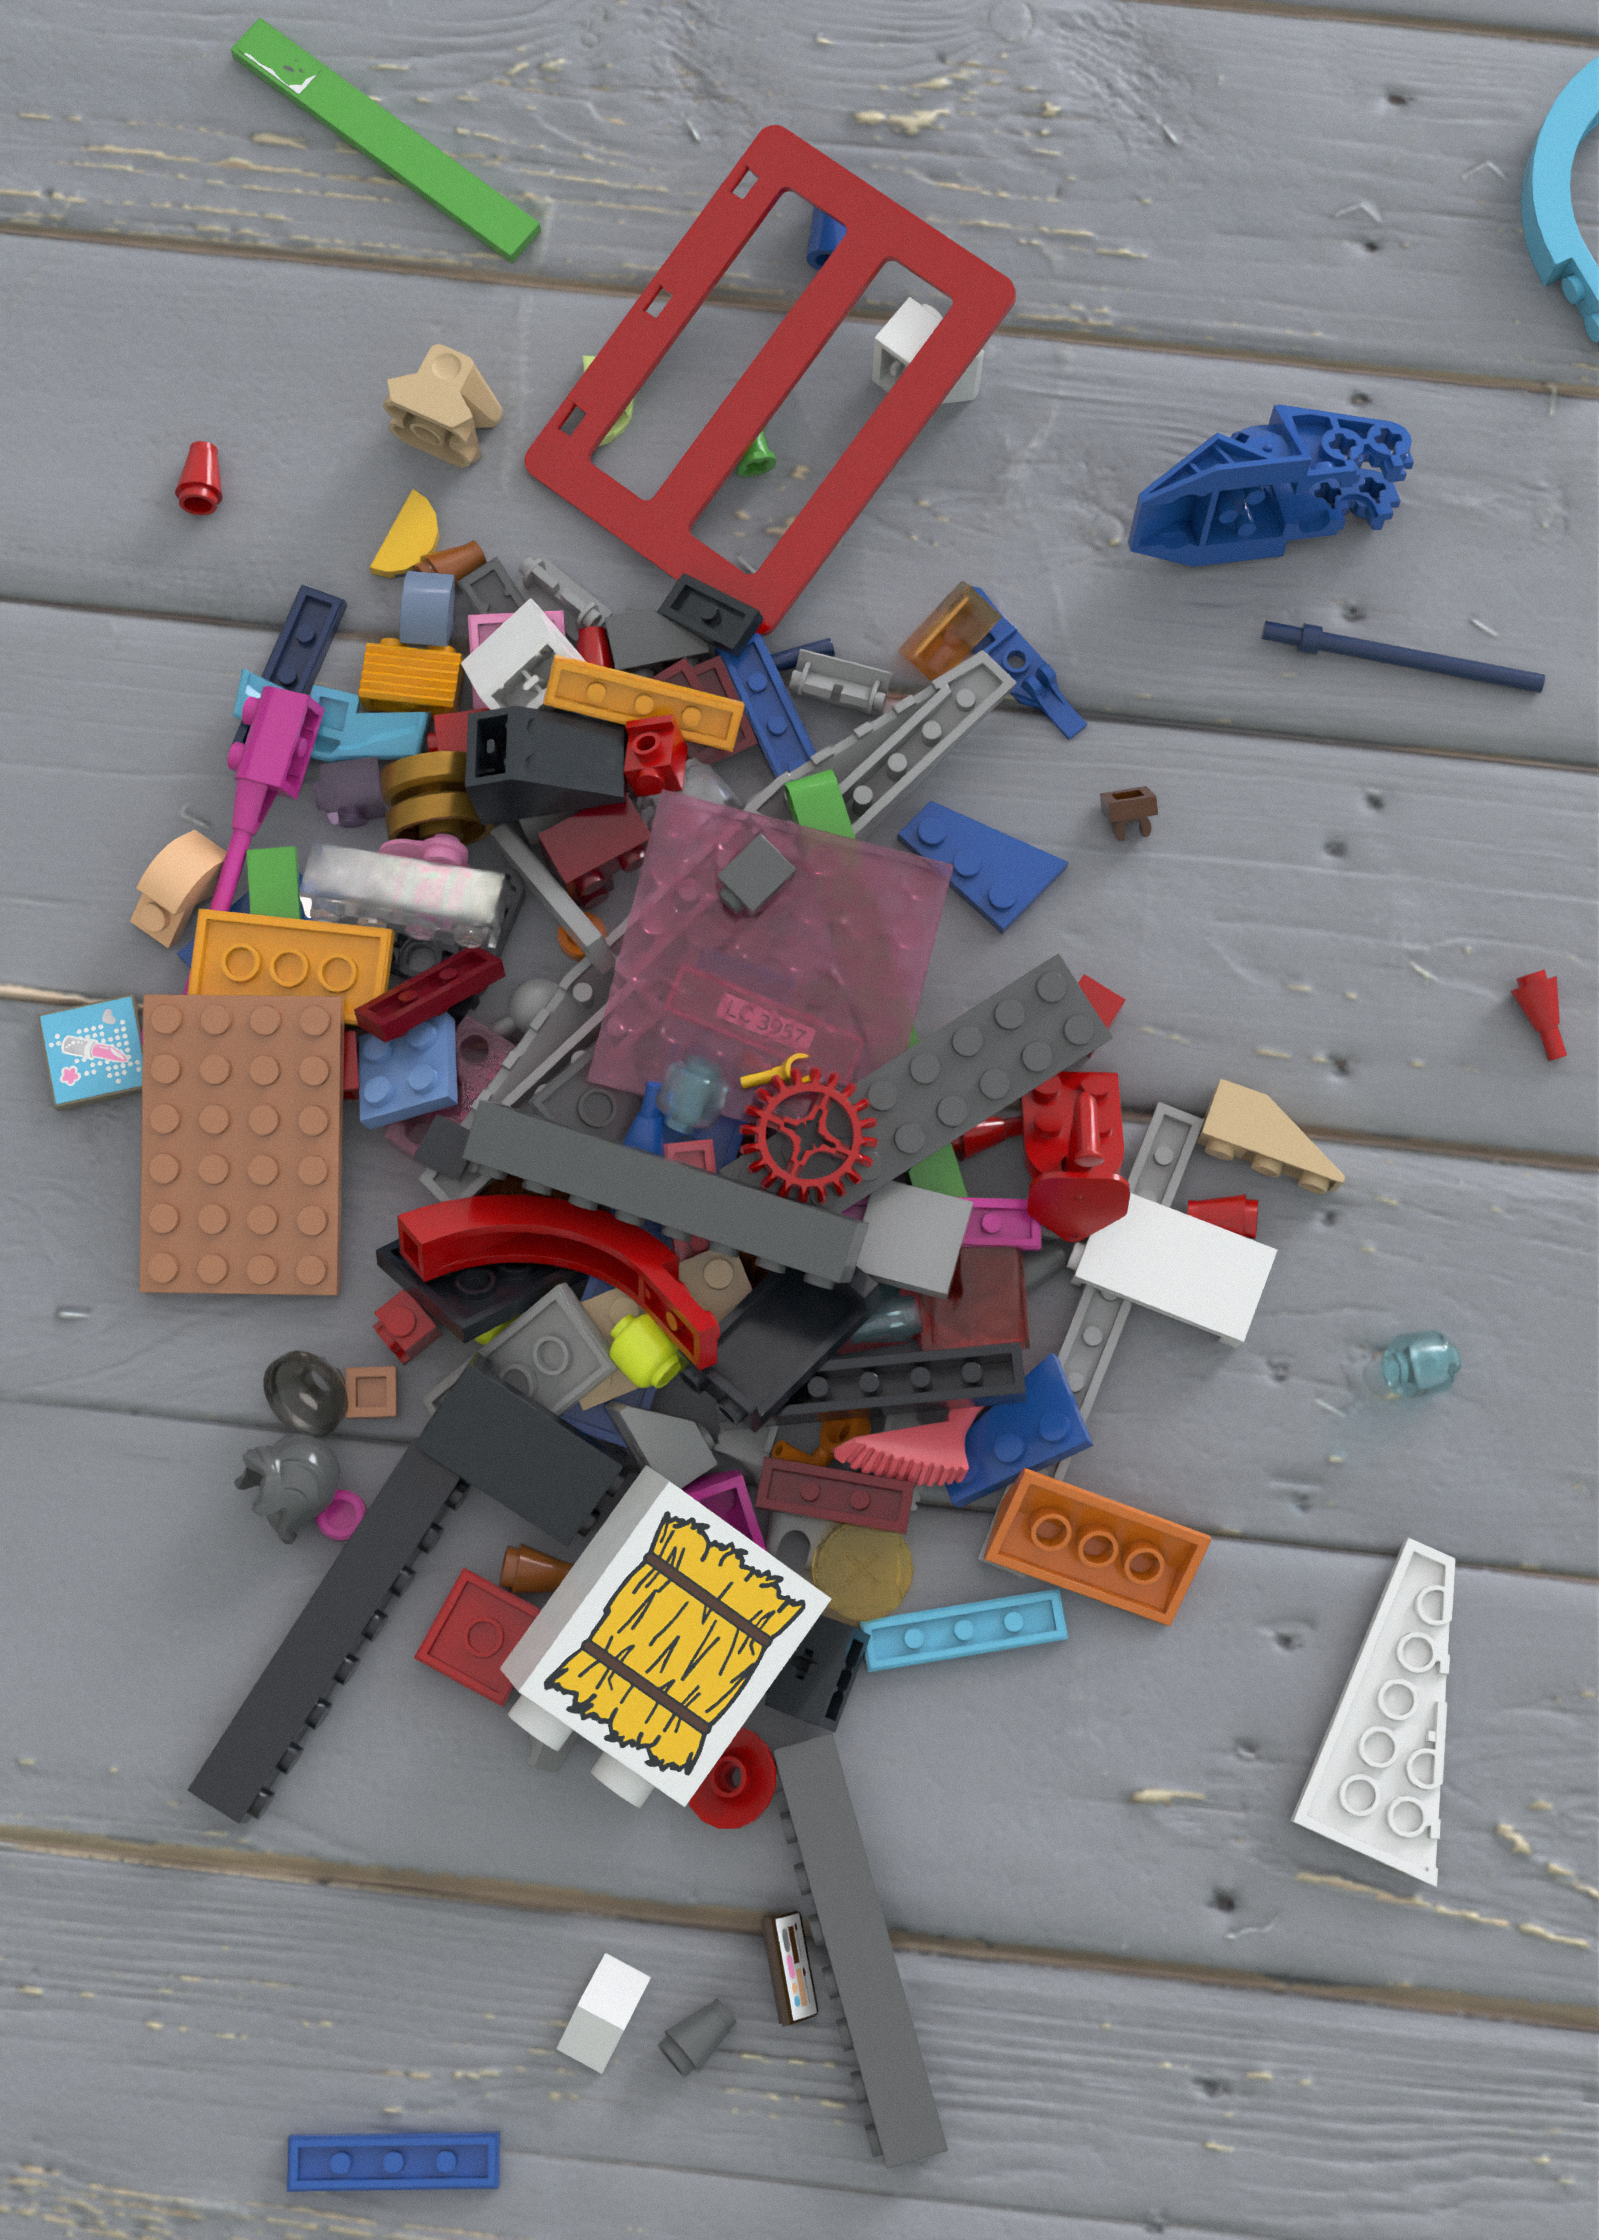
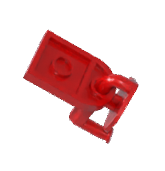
M1061 1071L1020 1098L1023 1160L1027 1172L1033 1179L1029 1185L1027 1196L1028 1215L1063 1240L1071 1243L1081 1241L1123 1218L1128 1211L1130 1185L1124 1177L1120 1176L1124 1157V1138L1118 1073Z

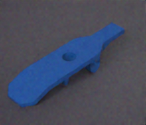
M964 585L945 600V620L974 655L982 650L985 651L1017 682L1010 694L1019 704L1041 710L1068 740L1072 739L1087 726V723L1059 691L1057 676L1050 664H1047L1018 632L1017 628L1014 625L1012 626L1001 614L982 588ZM1017 656L1024 661V665L1021 668H1013L1008 664L1007 660Z

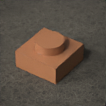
M396 1366L346 1368V1418L348 1420L398 1418V1368Z

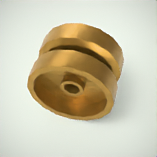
M437 751L420 753L392 762L380 771L383 802L392 807L385 813L388 841L394 839L424 841L436 834H449L455 836L464 846L485 839L491 834L490 831L493 830V824L482 826L465 789L466 752Z

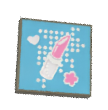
M134 994L37 1014L52 1099L56 1110L60 1111L142 1093V1022L137 997Z

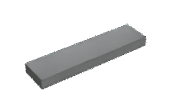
M503 822L490 831L507 863L519 873L523 882L599 972L604 974L614 967L616 959L603 935L512 828Z

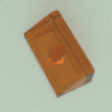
M961 581L898 651L932 682L956 667L1002 616L969 584Z

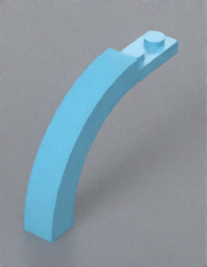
M1598 56L1570 80L1555 100L1544 120L1526 164L1522 183L1521 213L1526 245L1534 268L1544 287L1561 280L1562 290L1566 299L1571 304L1576 305L1584 319L1588 336L1592 341L1599 344V267L1580 235L1574 218L1570 192L1571 168L1576 149L1584 138L1599 124Z

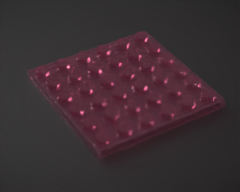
M662 789L587 1082L644 1096L647 1082H660L667 1086L664 1102L756 1125L757 1119L749 1117L744 1113L746 1105H754L762 1110L765 1104L755 1096V1091L759 1087L765 1089L771 1096L777 1092L771 1083L743 1089L740 1077L771 1070L774 1067L781 1066L786 1058L796 1053H804L809 1057L800 1061H793L791 1069L798 1068L801 1078L809 1075L812 1067H819V1083L826 1085L830 1074L837 1072L840 1074V1078L834 1089L842 1092L848 1084H855L905 1052L908 1048L954 865ZM761 833L796 868V872L751 918L744 910L737 915L725 905L716 894L721 889L716 883V878ZM783 1081L786 1087L790 1086V1084ZM802 1094L790 1097L781 1102L773 1112L783 1117L800 1119L810 1112L817 1095Z

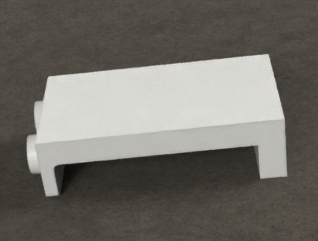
M1130 1193L1127 1214L1118 1221L1088 1236L1086 1242H1075L1066 1267L1075 1270L1070 1282L1074 1285L1080 1286L1081 1283L1090 1285L1219 1336L1218 1342L1238 1348L1246 1338L1277 1249Z

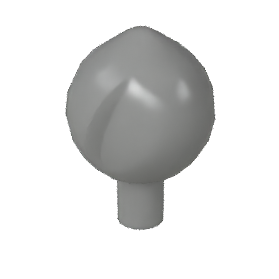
M540 977L522 982L510 997L508 1005L510 1013L491 1024L497 1038L502 1040L518 1030L526 1034L530 1029L529 1025L542 1007L545 1008L558 990L559 984Z

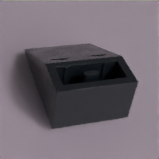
M521 706L469 713L465 789L482 826L625 802L626 776L623 772L626 757L625 725Z

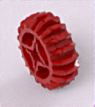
M812 1067L810 1069L809 1082H802L799 1069L792 1068L789 1075L792 1085L786 1087L782 1078L779 1075H774L770 1081L777 1092L776 1094L771 1096L761 1087L755 1091L757 1099L765 1104L762 1110L754 1105H746L744 1113L749 1117L757 1119L755 1126L749 1124L740 1125L739 1133L742 1135H754L755 1143L741 1146L740 1152L742 1155L757 1152L759 1160L751 1163L747 1170L750 1174L758 1172L763 1167L767 1170L769 1175L760 1183L762 1189H768L776 1179L782 1183L778 1191V1197L786 1199L790 1189L795 1188L798 1189L796 1197L798 1202L807 1203L808 1190H815L816 1200L819 1205L827 1203V1193L825 1190L827 1186L831 1185L834 1193L839 1198L846 1195V1189L840 1181L844 1176L855 1185L860 1184L862 1177L852 1169L855 1163L867 1168L872 1166L873 1160L869 1156L860 1154L861 1147H877L878 1140L873 1137H862V1130L875 1127L877 1121L876 1118H867L860 1121L858 1112L865 1110L870 1103L865 1098L858 1101L854 1106L847 1098L855 1093L857 1089L854 1083L848 1084L842 1093L834 1089L840 1078L839 1073L832 1072L828 1077L826 1085L819 1083V1067ZM802 1094L817 1095L813 1107L805 1118L793 1119L773 1112L781 1102L790 1097ZM831 1103H834L841 1110L847 1120L850 1131V1145L840 1142L839 1139L830 1135L826 1129L825 1122ZM819 1112L820 1115L815 1124L817 1126L815 1134L822 1138V1142L831 1145L833 1148L825 1144H821L816 1148L812 1144L810 1145V1151L805 1150L800 1161H798L797 1156L801 1150V1147H799L801 1138L794 1134L795 1131L786 1128L784 1125L795 1129L800 1124L804 1129L806 1128V1122L811 1123L816 1113ZM766 1127L776 1130L777 1133L786 1137L791 1144V1155L785 1171L775 1163L769 1153L766 1143ZM823 1153L843 1160L834 1172L825 1177L817 1179L799 1178L803 1167L812 1154Z

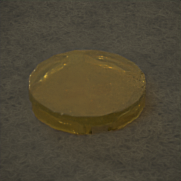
M838 1524L825 1539L821 1540L815 1550L812 1564L814 1586L831 1598L827 1606L840 1616L859 1621L882 1618L897 1608L910 1590L914 1571L910 1549L900 1534L845 1524Z

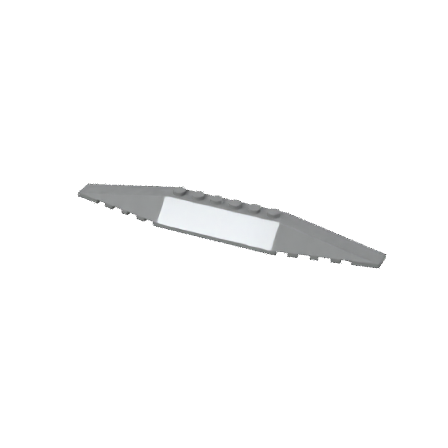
M982 650L933 680L929 687L916 695H909L893 705L892 710L871 723L867 721L854 729L853 734L834 746H827L812 755L808 762L790 773L787 771L777 777L605 938L616 959L614 967L601 974L588 957L585 956L564 976L558 985V990L545 1008L542 1007L529 1025L530 1029L514 1051H510L503 1061L499 1072L486 1090L483 1089L472 1104L470 1112L460 1125L471 1130L479 1100L499 1102L535 1114L526 1102L602 1037L628 1065L678 1019V1017L665 1013L662 1010L681 964L696 969L704 947L740 960L815 889L789 808L784 783L832 769L839 784L859 847L1014 689L1017 682ZM761 833L796 868V872L751 918L744 910L737 915L725 905L716 894L721 889L716 883V878ZM471 1161L460 1183L428 1167L420 1176L419 1181L440 1202L478 1196L496 1179L477 1173L478 1163Z

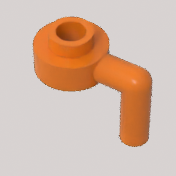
M867 1417L824 1421L820 1430L821 1444L811 1455L783 1440L775 1443L771 1454L776 1459L827 1467L835 1459L832 1451L835 1447L854 1437L870 1435L871 1424Z

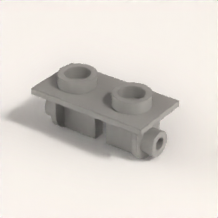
M543 555L536 560L529 556L521 563L519 572L523 576L515 585L527 602L530 598L533 599L542 611L563 610L565 635L576 644L579 629L590 626L601 627L605 623V617L613 615L612 611Z
M800 648L796 670H793L789 688L791 693L797 696L816 699L870 715L882 716L892 672Z

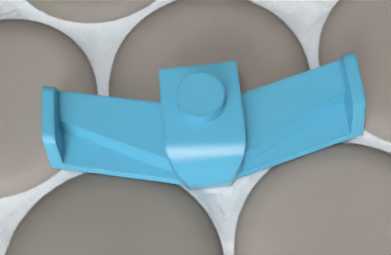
M242 669L233 716L242 720V709L246 699L250 696L260 698L264 686L284 688L249 670ZM319 685L312 686L310 697L322 706L325 711L310 758L334 764L345 760H393L423 753L432 712L359 713L361 702L358 694Z

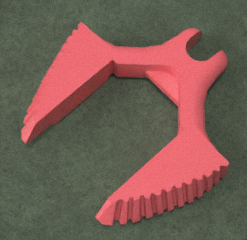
M893 1287L880 1293L882 1306L837 1352L838 1355L906 1344L910 1340L915 1339L917 1345L926 1351L1010 1342L1006 1339L976 1340L955 1333L931 1316L920 1293ZM985 1406L950 1409L944 1421L939 1423L854 1437L835 1447L832 1451L836 1460L842 1464L849 1462L850 1468L854 1470L858 1467L861 1468V1473L869 1474L872 1472L874 1476L881 1477L883 1475L885 1478L916 1483V1486H922L925 1483L927 1486H933L934 1483L937 1486H942L945 1482L949 1485L954 1480L960 1483L969 1470L965 1453V1436L976 1416Z

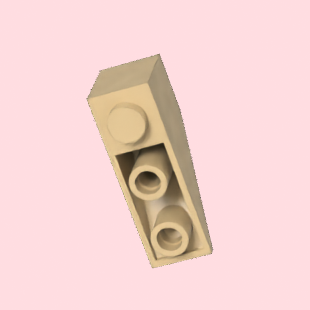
M1224 1079L1219 1080L1211 1095L1203 1118L1204 1123L1196 1143L1206 1146L1204 1151L1207 1154L1226 1161H1232L1233 1157H1237L1251 1162V1168L1254 1171L1269 1177L1277 1178L1280 1176V1173L1299 1180L1298 1186L1317 1194H1326L1327 1190L1335 1192L1343 1184L1345 1179L1343 1173L1268 1095Z

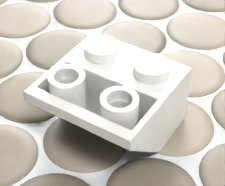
M909 297L874 339L872 381L885 391L889 392L943 319L936 309L927 304L920 305ZM981 349L942 404L972 401L978 395L984 350Z
M530 598L463 660L461 665L478 696L490 710L521 706L552 711L555 707L543 705V699L554 654L586 661L535 601Z

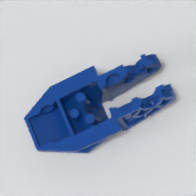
M1274 405L1269 424L1247 427L1234 432L1231 437L1220 433L1214 434L1139 493L1128 539L1130 551L1192 567L1280 557L1284 555L1288 540L1337 535L1338 530H1343L1346 522L1344 516L1348 509L1356 516L1367 519L1372 530H1382L1384 521L1392 519V508L1399 507L1401 502L1393 482L1405 481L1407 475L1405 469H1412L1414 463L1410 453L1411 435L1406 428L1391 421L1287 405ZM1369 462L1371 467H1380L1382 473L1361 468L1362 463Z

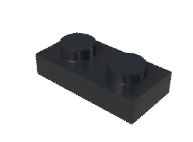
M685 573L681 575L657 611L707 643L739 658L764 620L759 610Z

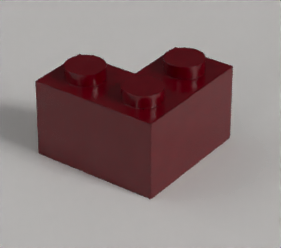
M627 792L625 802L586 808L538 834L544 861L551 875L578 907L583 906L584 909L593 908L609 897L608 892L614 889L613 874L622 869L625 873L640 868L650 859L649 855L654 853L653 837Z

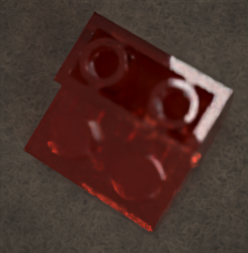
M976 1247L960 1249L959 1259L947 1300L918 1293L922 1351L1021 1342V1350L1030 1349L1022 1248Z

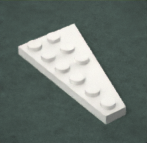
M1406 1538L1400 1548L1290 1821L1428 1885L1437 1887L1438 1868H1436L1437 1839H1440L1441 1819H1439L1440 1785L1443 1784L1447 1717L1445 1696L1447 1674H1449L1450 1664L1448 1642L1450 1621H1452L1455 1558L1413 1539Z

